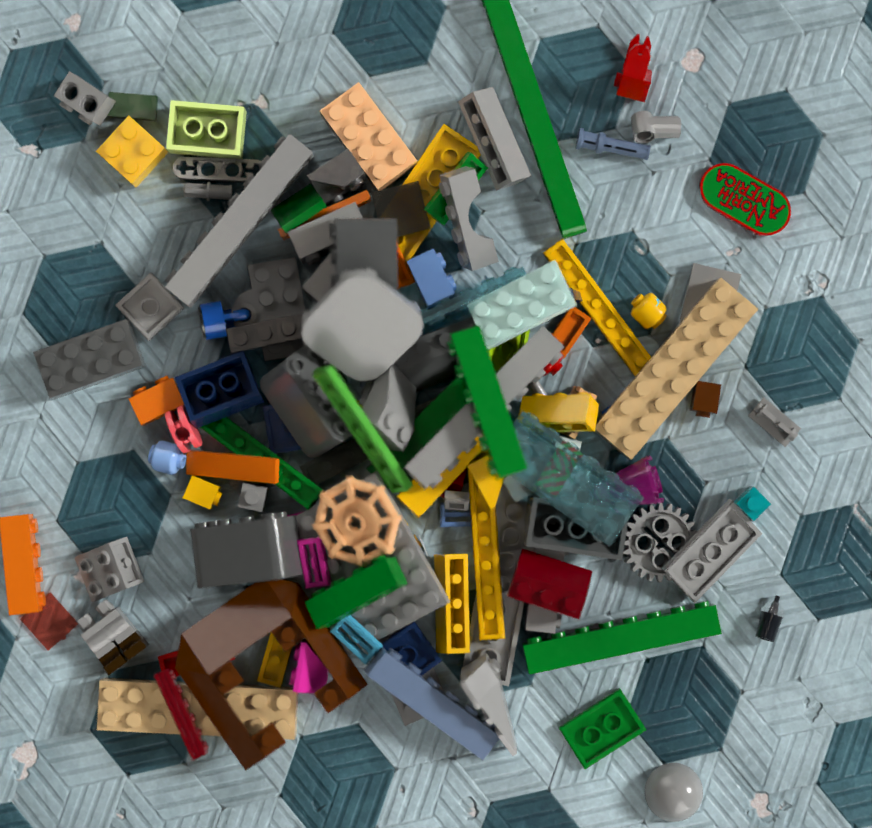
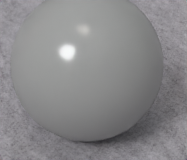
M667 763L659 766L650 774L645 784L646 803L650 810L663 820L670 822L686 820L697 812L702 803L703 787L701 780L690 767L684 764Z

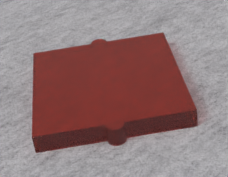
M51 592L45 596L46 605L42 606V611L26 613L20 619L48 651L61 639L65 640L66 635L78 625L77 621Z

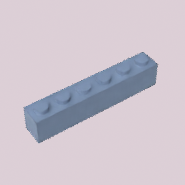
M382 647L364 669L366 675L481 760H484L499 740L495 731V724L489 726L485 720L482 721L478 718L477 715L479 713L467 704L466 707H463L458 703L460 699L448 690L447 693H444L439 689L441 685L429 676L425 679L420 675L421 670L410 662L406 665L401 661L402 656L394 649L390 648L387 651Z

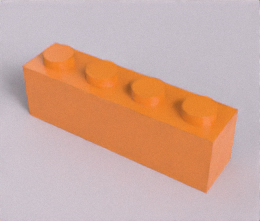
M33 514L0 517V534L9 615L43 611V606L46 605L44 591L41 592L40 582H43L42 567H38V557L41 556L40 544L36 543L35 533H38V521L36 518H33Z

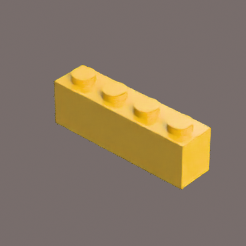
M477 436L474 439L477 444L468 453L463 450L457 456L460 462L451 471L446 468L440 474L443 479L433 489L428 486L424 490L413 479L411 481L413 486L408 491L399 492L400 494L397 496V499L419 519L482 452L479 437Z
M434 554L435 575L450 600L448 604L435 610L436 652L444 654L470 653L468 554Z

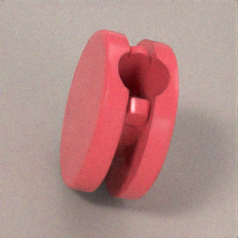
M185 405L177 407L179 419L170 410L165 413V420L174 442L179 450L185 454L190 451L189 442L195 448L202 446V438L199 429H196L190 422Z

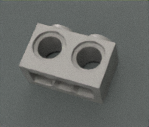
M70 71L54 94L56 98L61 100L59 104L61 107L71 113L73 109L80 113L78 118L88 125L94 122L101 126L116 102ZM77 89V96L71 99L72 92ZM96 102V109L90 112V106Z

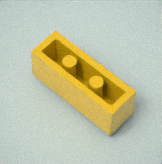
M578 392L576 395L564 393L543 395L535 393L532 396L522 397L518 424L527 433L595 432L599 404L589 393Z

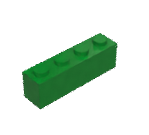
M385 555L377 557L371 561L373 565L368 568H357L351 572L352 576L348 579H345V577L332 582V587L328 590L323 588L312 593V598L306 601L305 604L316 629L328 628L341 619L407 585L408 582L396 557L386 558Z

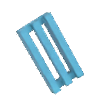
M351 615L338 621L330 630L365 665L383 647ZM341 627L345 632H347L351 636V639H353L357 644L362 646L369 654L367 655L366 653H364L339 628Z

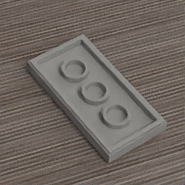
M729 499L661 569L692 602L696 603L762 533L734 501Z

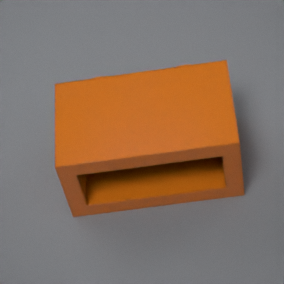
M168 376L156 380V386L147 389L144 386L132 392L134 396L128 399L141 425L145 426L164 417L166 412L170 410L174 412L177 410V407L184 405L175 378L169 379Z

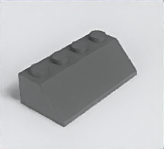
M473 317L419 337L393 363L416 387V392L457 377L454 368L457 362L455 356H450L446 342H449L451 334L475 327L476 324Z
M528 495L524 518L525 546L622 560L630 511Z

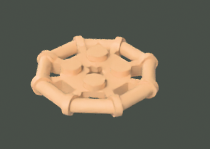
M347 476L346 480L319 494V506L315 523L312 524L313 530H316L327 549L328 557L357 565L359 568H366L375 558L393 553L399 521H402V518L395 510L383 485L377 486L355 479L354 476ZM356 490L372 495L369 500L365 497H357ZM346 491L348 499L338 503L335 497ZM377 500H379L387 516L381 517L374 505ZM328 507L333 509V517L330 521H325ZM353 516L360 519V529L357 526L353 527L351 525ZM382 524H388L385 540L379 537ZM327 529H331V531L333 532L336 540L338 541L336 544L332 540ZM373 542L378 548L366 554L364 547ZM348 545L356 549V554L341 549L343 546Z

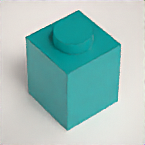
M749 486L734 501L751 521H755L771 505L754 486Z

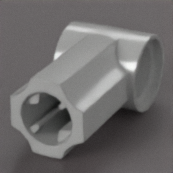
M639 111L631 116L633 138L637 143H649L654 138L680 137L681 119L678 116H652L648 111Z

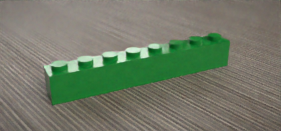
M708 600L694 603V608L685 609V606L670 608V613L661 614V611L646 613L647 617L637 619V616L622 618L623 623L613 624V621L598 623L599 628L590 630L589 626L575 628V633L565 634V631H558L555 634L551 633V638L541 639V636L527 638V643L522 645L528 673L530 675L720 635L722 632L716 605L709 604Z

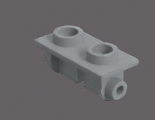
M764 397L748 415L784 447L798 436V432L801 429Z

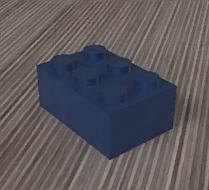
M244 351L174 377L190 422L196 429L264 402L249 359Z

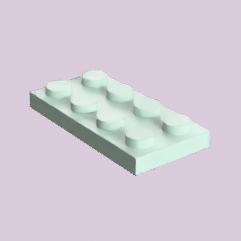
M554 260L467 306L476 326H480L486 347L490 350L577 306L557 262Z

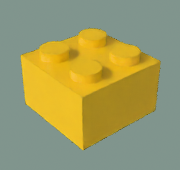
M129 115L96 150L104 160L135 188L169 153L164 146Z

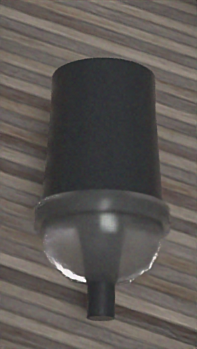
M775 595L774 601H769L761 607V616L755 637L769 642L775 641L782 619L785 617L784 607L778 603L780 596Z

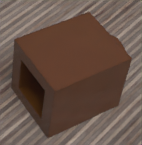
M698 381L693 386L690 411H696L695 416L710 418V414H717L721 384Z

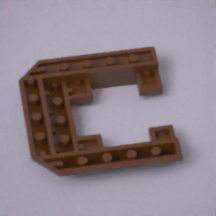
M280 579L255 582L181 634L175 669L245 771L286 744L285 739L273 722L252 736L224 696V694L244 681L230 660L252 644L272 632L286 652L306 638L334 678L314 692V695L327 714L368 685L339 641L330 632V628L316 629L305 604L309 598L297 582Z

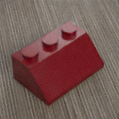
M522 548L507 596L580 620L588 594L592 571Z

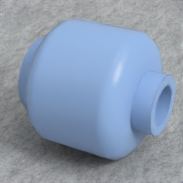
M161 440L156 445L151 446L148 462L151 463L153 470L173 475L179 469L184 468L186 455L179 450L176 443Z

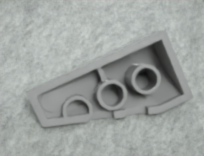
M486 653L461 668L460 685L477 710L482 708L485 721L489 726L495 724L498 738L514 756L517 754V742L499 673L501 669L494 658L490 659Z

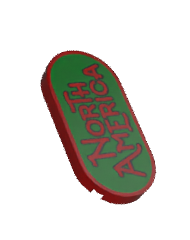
M729 163L716 164L710 167L700 180V194L707 207L756 235H774L782 231L790 220L791 206L787 197L781 191L735 165Z

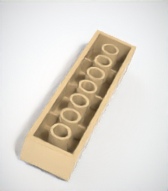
M717 279L596 422L595 432L628 460H632L757 312L758 308L724 279Z
M103 678L99 681L97 730L180 734L156 680ZM176 681L183 689V698H187L190 705L188 709L190 713H194L196 718L194 722L197 727H200L202 734L205 736H221L185 682ZM239 684L224 694L252 736L273 722L284 739L295 740L297 733L298 693L293 692V687L281 686L279 688L276 686Z

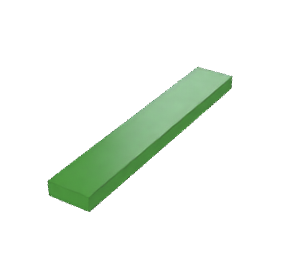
M330 365L317 368L312 373V376L391 492L408 491L413 484L334 367Z

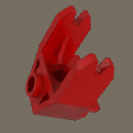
M636 34L630 40L622 72H617L613 86L618 87L616 95L645 102L652 78V70L647 69L651 58L650 50L652 45L649 36H646L644 42L640 43V34Z

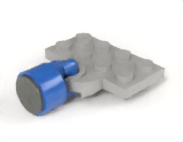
M296 257L247 265L251 290L243 292L235 300L232 309L223 310L221 301L200 304L198 313L203 338H206V340L227 337V328L304 313L305 306ZM301 339L262 347L264 362L288 358L305 347L306 344Z

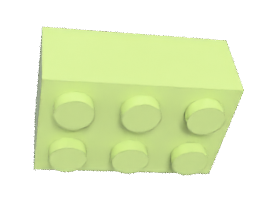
M171 100L166 149L170 154L242 159L247 112L242 106Z

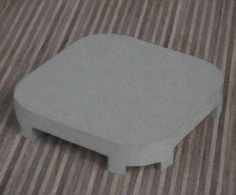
M368 267L367 270L357 269L350 272L347 269L340 274L341 279L311 310H305L302 315L301 333L304 343L323 359L355 380L368 381L382 375L417 341L422 333L423 320L419 305L414 300L410 302L376 276V271Z

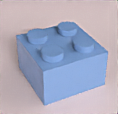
M433 248L407 261L415 284L428 310L454 298V291L457 290V286L451 274L446 276L444 272L446 263L440 252L436 254Z

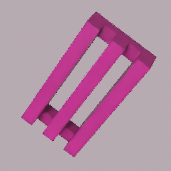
M320 537L297 540L306 589L331 585L325 546ZM306 544L309 545L311 565L314 572L315 582L312 581Z

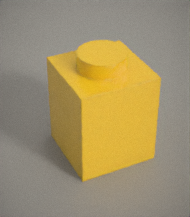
M192 475L183 499L207 509H213L214 505L218 507L223 493L220 492L221 486Z

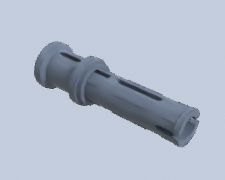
M579 128L575 149L595 150V153L598 154L606 151L648 160L651 146L606 137L604 132L596 134L584 131V128Z

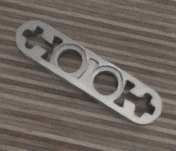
M179 157L174 161L172 168L176 177L182 180L245 182L253 173L246 172L247 177L242 178L244 172L242 164H247L246 169H254L255 165H259L261 161L254 159ZM182 162H186L188 167H195L194 162H198V176H193L194 170H187L182 175L181 171L177 170V168L182 166ZM206 163H211L215 166V172L211 176L202 174V166ZM230 164H236L239 167V173L235 177H229L226 174V168Z

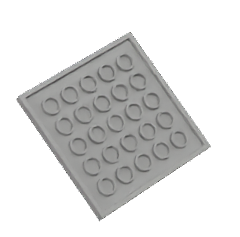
M378 471L361 481L377 486L383 485L398 515H401L402 521H399L393 546L395 550L392 554H386L385 556L386 558L396 557L408 582L402 588L351 615L370 634L379 640L448 604L450 600ZM356 490L357 497H365L369 500L372 495ZM346 491L335 497L338 503L348 499ZM377 500L374 505L381 517L387 516L379 500ZM319 504L296 516L299 539L316 538L319 536L312 527V524L315 523ZM328 507L325 521H330L333 517V509ZM353 516L351 525L353 527L357 526L360 529V519ZM382 524V530L379 534V537L384 540L388 524ZM327 529L332 540L336 544L338 541L336 540L333 532L331 531V529ZM372 542L365 546L364 550L368 554L378 547ZM306 544L312 581L315 582L314 572L311 565L309 545ZM343 546L341 549L356 554V549H353L351 546ZM325 548L331 583L343 577L348 579L352 576L351 572L359 568L357 565L336 558L331 559L328 557L329 553ZM303 574L280 579L297 582L309 599L312 598L311 594L323 588L328 590L332 587V585L306 589ZM336 623L329 626L330 630L336 625ZM341 627L339 628L354 644H356L360 649L363 648L362 646L357 644L353 639H351V636L347 632H345ZM337 639L348 656L353 654L339 639Z

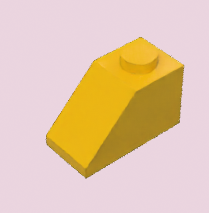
M488 455L469 464L467 468L491 511L496 506L504 478L496 480L495 475H490L486 463L490 460Z

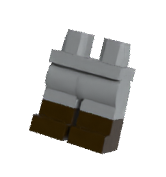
M106 599L95 607L103 619L96 623L90 614L87 613L77 623L83 632L80 636L86 641L109 676L145 649L149 643L123 613L121 608H115Z

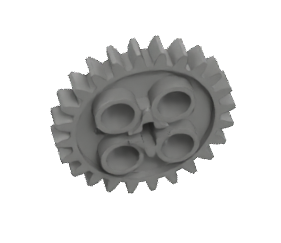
M660 503L656 505V509L652 504H647V511L641 507L638 508L639 516L630 514L634 521L632 523L628 522L627 525L629 529L626 532V548L623 554H628L629 556L624 562L627 564L633 562L630 570L634 572L639 569V577H643L647 573V580L652 581L654 576L658 582H662L663 576L668 581H671L670 577L661 569L671 557L664 548L657 546L658 542L644 530V527L647 526L654 536L661 538L662 544L671 550L674 555L698 531L690 529L695 523L693 521L686 522L689 517L688 514L684 513L679 516L681 508L676 507L672 511V504L667 503L665 508H663V504ZM662 518L664 528L661 531H656L655 522ZM646 536L647 545L640 549L637 544L640 537ZM675 536H679L681 544L678 548L674 549L672 547V539ZM662 553L664 555V562L656 566L655 557Z

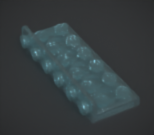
M522 411L513 423L528 469L510 476L608 546L612 545L644 497L640 495L638 489L631 485L627 486L620 481L616 473L606 471L599 466L600 464L595 458L581 453L574 443L566 442L560 438L557 431L550 427L546 428L539 423L535 415Z

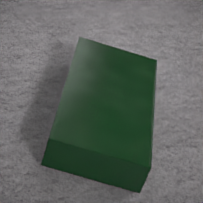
M109 92V97L116 102L107 117L126 119L129 115L135 120L156 121L158 96Z

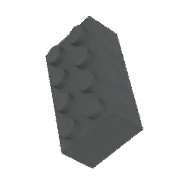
M127 319L33 352L48 396L54 400L146 367L131 322Z

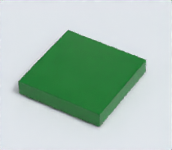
M309 184L270 211L285 233H288L326 208L327 205L313 186Z

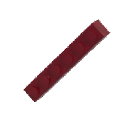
M169 667L154 675L155 680L192 761L206 755L209 746L206 741H203L201 737L203 735L202 731L194 722L196 721L194 713H190L188 709L190 706L187 698H183V689L175 680L177 676L174 670H171Z

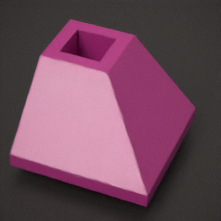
M304 639L301 644L296 645L294 660L298 661L297 668H294L291 672L290 685H294L293 692L314 694L315 691L327 684L329 671L308 640Z

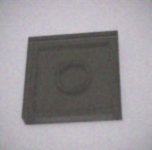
M419 181L371 193L377 218L397 219V238L431 229L427 213L423 210L425 204Z

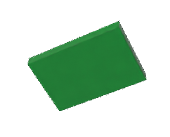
M620 688L558 727L584 769L592 766L646 731L645 726Z

